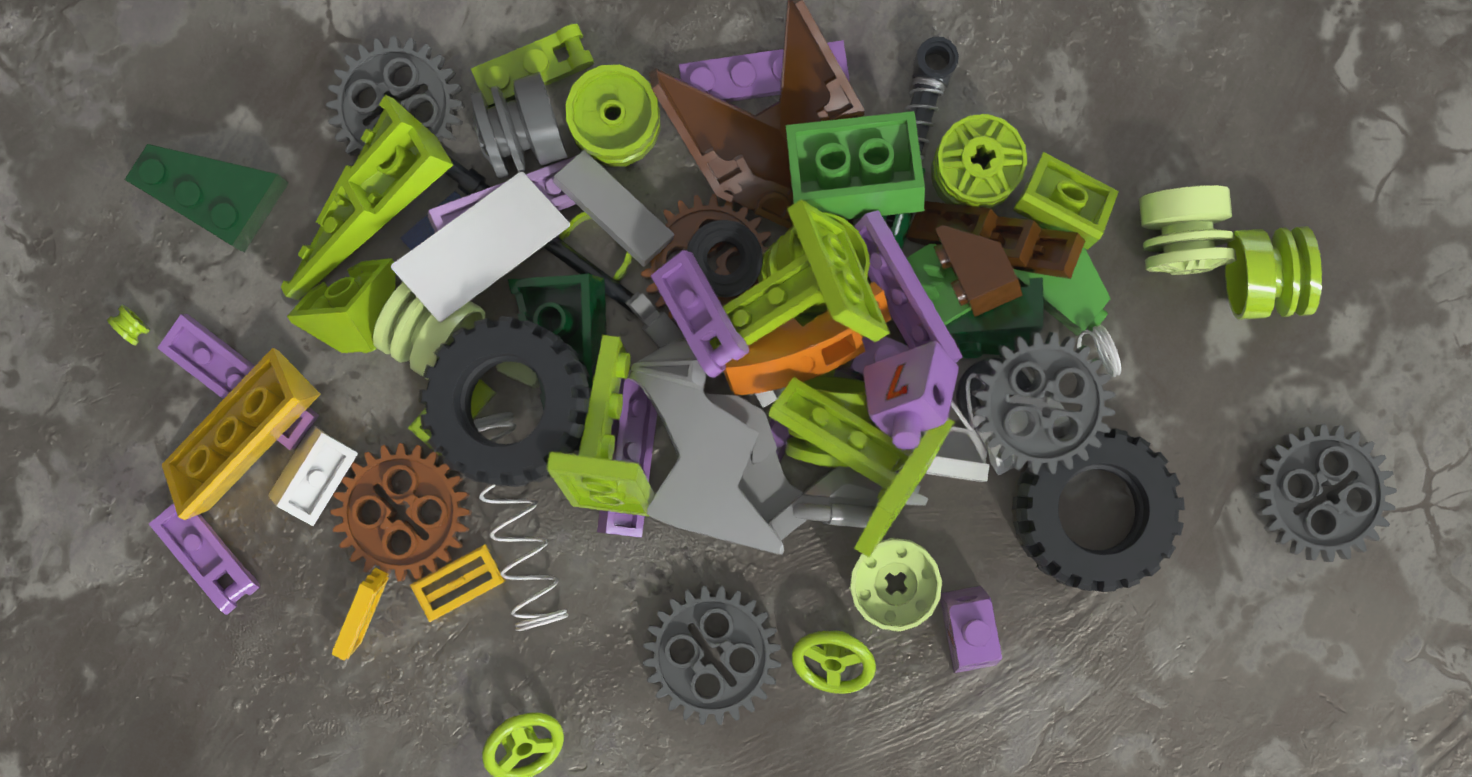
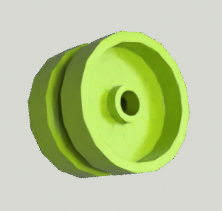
M620 64L600 65L585 72L571 87L566 100V122L581 152L583 150L586 151L601 165L620 167L628 166L643 159L655 146L661 130L658 99L651 88V84L638 71ZM613 112L616 116L620 115V117L616 120H609L607 114Z

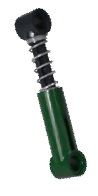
M935 36L924 41L914 59V71L912 74L914 79L912 83L913 90L909 92L912 100L910 105L905 108V112H915L921 159L925 158L922 156L924 145L929 143V140L926 139L929 128L934 126L931 123L934 111L939 110L936 107L938 97L944 94V88L948 87L950 78L958 64L959 54L956 46L944 37ZM930 54H938L944 58L946 67L942 70H933L926 64L925 57ZM922 167V170H923V178H924V175H925V171H926V170ZM913 213L882 216L884 221L892 223L890 230L899 247L903 250Z

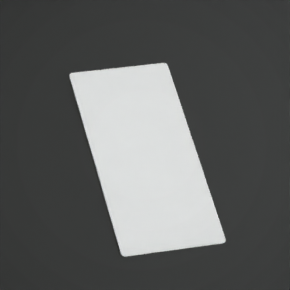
M519 172L391 265V268L439 322H442L570 227V223L525 173Z

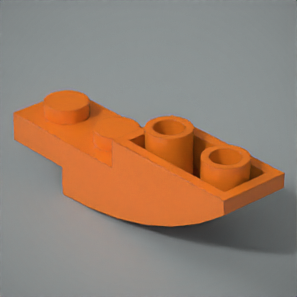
M872 282L869 285L886 323L891 320L884 290L875 282ZM829 310L817 316L803 327L792 318L748 346L749 352L739 360L731 359L727 362L724 373L729 387L735 396L757 394L785 388L793 377L802 382L825 374L866 352L862 340L865 336L832 319Z

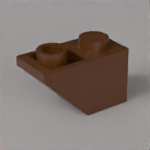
M945 225L935 228L940 244L933 248L943 270L952 267L957 280L950 282L960 306L969 303L976 317L1022 296L1018 278L1000 242Z

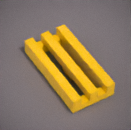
M484 544L443 566L437 572L431 573L410 584L428 621L432 622L506 582V580L500 575L498 565L495 559L492 558L487 544ZM482 557L485 564L425 595L422 588ZM490 572L491 580L433 610L430 603Z
M374 568L371 575L369 574L365 581L361 582L331 653L332 655L345 661L362 643L389 579L388 573Z

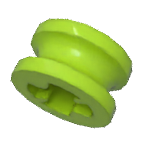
M122 304L118 308L119 314L115 317L110 316L107 322L125 340L136 346L139 343L138 336L142 333L148 334L150 328L139 316Z

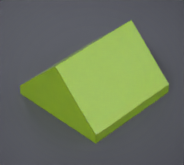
M1043 152L1013 211L1030 220H1034L1049 230L1079 233L1085 240L1083 248L1088 250L1103 235L1119 191Z

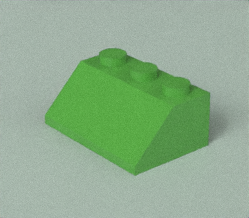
M914 111L786 125L794 204L802 199L821 212L832 213L845 220L862 218L865 214L879 210L882 216L924 211L925 185Z

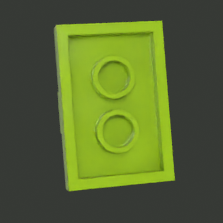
M802 199L787 209L805 254L723 306L736 332L743 337L748 346L823 298L832 319L870 340L877 342L890 334L845 226ZM717 336L709 341L713 350L722 345Z
M603 335L579 456L550 452L547 470L574 507L650 517L647 514V508L656 495L638 463L612 460L615 436L611 435L613 420H619L622 413L623 395L619 393L621 378L627 379L629 375L631 356L630 353L626 352L620 337Z
M795 377L792 378L774 402L768 414L771 418L882 487L877 496V499L880 501L855 546L856 550L869 558L930 468L954 424L953 420L947 418L943 425L927 430L914 451L911 449H901L894 445L892 437ZM899 462L903 465L900 472L898 474L894 471L892 472L896 464Z

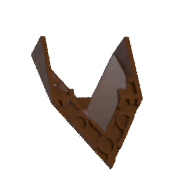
M787 0L779 101L756 115L657 68L649 72L653 92L716 196L729 202H736L753 210L755 214L788 229L794 224L787 208L794 204L786 125L864 117L865 114L862 104L803 0ZM853 219L847 220L853 226Z

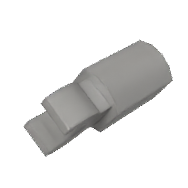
M637 292L625 302L630 310L643 322L642 330L658 348L685 338L667 314L663 311L658 312L643 293Z

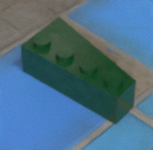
M591 274L508 279L511 294L515 295L518 305V319L538 324L569 344L577 352V358L580 363L586 366L590 378L587 379L588 386L592 389L602 336L607 335L605 278ZM537 375L541 389V394H539L544 410L545 391L542 381Z

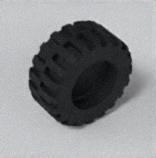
M500 317L498 321H492L485 318L475 321V327L470 330L464 327L460 328L452 334L454 341L450 345L442 343L434 352L439 359L434 367L427 365L422 376L428 378L429 382L427 390H419L418 403L425 404L426 414L420 415L422 428L430 430L432 435L428 439L429 444L434 452L441 453L444 456L443 462L452 470L462 472L464 477L476 482L518 487L527 486V483L541 482L550 478L551 475L547 470L550 452L571 455L574 450L580 451L592 391L587 382L590 375L586 366L578 360L577 352L569 344L561 340L559 336L528 320L520 321L514 317ZM503 362H517L531 368L541 379L545 391V407L539 424L526 438L511 444L496 443L484 437L476 428L471 412L472 395L478 381L489 369Z
M1116 428L1111 429L1110 432L1097 431L1094 436L1100 441L1102 446L1098 448L1087 444L1084 447L1089 457L1087 461L1073 455V469L1069 470L1060 461H1057L1056 474H1051L1047 472L1044 463H1042L1038 474L1029 472L1027 467L1026 471L1020 474L1016 484L1019 486L1017 496L1013 497L1012 509H1016L1017 521L1013 523L1016 534H1020L1024 543L1021 547L1028 557L1034 559L1039 570L1045 575L1055 578L1056 582L1069 587L1087 591L1111 592L1119 588H1130L1140 584V579L1145 576L1151 577L1161 569L1159 563L1164 558H1170L1176 549L1172 545L1174 537L1181 536L1184 523L1178 522L1179 510H1185L1184 497L1178 498L1176 486L1181 484L1176 473H1169L1165 465L1169 461L1161 452L1155 453L1149 448L1150 443L1140 436L1134 438L1128 435V431ZM1091 469L1105 470L1119 476L1130 489L1134 499L1135 517L1129 534L1121 543L1105 550H1091L1076 544L1067 536L1059 519L1058 506L1063 488L1074 476Z

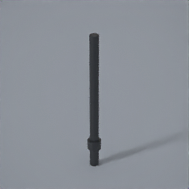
M448 155L453 166L445 174L458 183L459 190L468 196L490 188L485 183L486 178L473 168L470 170L466 169ZM557 236L543 246L577 273L605 278V294L634 315L625 304L634 295L631 291Z

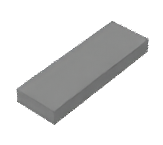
M583 150L554 175L553 183L643 267L673 241L674 233L586 151Z

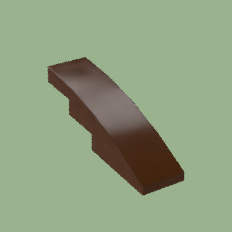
M924 201V211L916 212L906 236L910 241L924 246L928 244L938 245L940 241L935 228L945 225L1000 242L1013 269L1071 279L1085 240L1079 233L1041 229L1034 220L1000 217L991 208Z

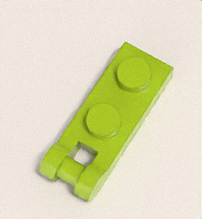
M570 24L552 35L471 68L488 107L495 106L491 91L493 86L498 85L506 101L509 102L515 99L513 80L540 72L544 84L547 86L592 66L594 60L590 51L585 50L580 39L583 37L579 25ZM566 47L569 58L558 62L554 51Z

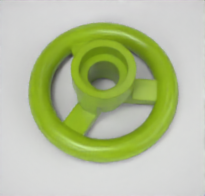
M833 630L810 633L802 637L792 650L791 659L796 673L812 687L825 692L846 694L859 691L872 681L876 672L875 659L870 650L861 641L843 631ZM804 655L820 663L821 667L827 671V679L809 669L805 663ZM862 662L863 671L858 677L841 681V672L845 670L846 666Z
M531 712L510 717L499 725L486 740L482 751L483 765L493 777H533L549 767L559 755L564 743L563 728L554 717L544 713ZM537 725L547 728L551 733V738L538 739L532 726ZM502 742L507 754L497 763L495 753L497 747ZM533 753H544L537 760L526 766L513 768L521 759L527 758Z

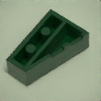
M151 144L146 145L124 179L245 253L289 182L276 173Z
M1043 277L1029 278V287H1020L1022 296L976 317L972 310L945 325L962 354V358H978L983 354L1000 355L998 350L1000 345L1014 351V337L1016 336L1021 337L1029 345L1031 332H1038L1040 334L1044 326Z

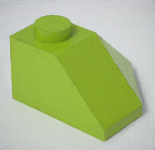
M393 259L361 261L347 269L350 277L339 279L329 287L323 282L312 288L287 315V318L295 326L341 353H369L376 350L377 348L373 345V333L376 322L383 307L395 291L396 273L391 268V265L394 263Z

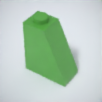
M1039 225V227H1040L1041 229H1047V228H1045V227ZM1085 248L1081 251L1071 279L1013 269L1020 287H1029V278L1043 277V309L1076 336L1086 329L1093 332L1094 326L1100 325L1108 315V312L1103 308L1111 298Z

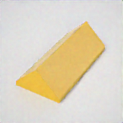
M272 348L161 464L179 518L187 520L209 511L321 395L282 353L275 348Z

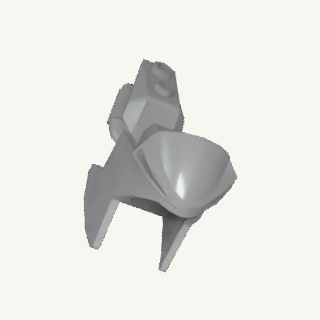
M685 338L668 343L632 364L628 379L641 386L662 420L678 456L676 464L647 508V514L650 517L680 529L780 555L784 552L781 540L806 520L822 521V524L866 527L880 501L877 499V496L882 487L851 467L839 466L829 470L803 492L789 484L783 474L776 453V443L765 412L738 396L704 394L706 372L700 366ZM920 486L916 487L905 505L926 506L928 498L918 494Z

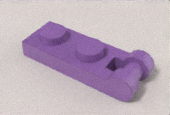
M682 250L651 275L706 374L712 378L716 377L725 370L727 362L731 359L739 360L749 352L747 343L736 332L692 252ZM717 336L722 345L713 350L709 341Z
M173 503L149 523L151 528L206 595L225 615H228L237 607L236 601L245 594L250 596L260 588L256 578L244 568L201 514L183 520L178 517ZM227 572L234 582L224 589L217 580Z

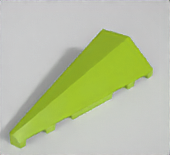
M387 95L383 97L379 106L384 110L373 130L365 129L361 140L365 142L363 149L354 165H346L316 220L321 225L312 243L310 245H303L298 253L302 261L291 281H283L280 286L285 297L299 300L453 166L438 138L394 98Z

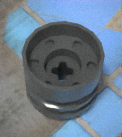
M540 72L513 80L515 100L510 102L506 101L498 85L491 87L495 106L491 108L488 107L481 90L471 93L473 104L472 121L484 157L493 166L499 179L509 176L505 159L509 155H512L519 172L525 171L523 151L532 149L541 165L567 157L557 120Z

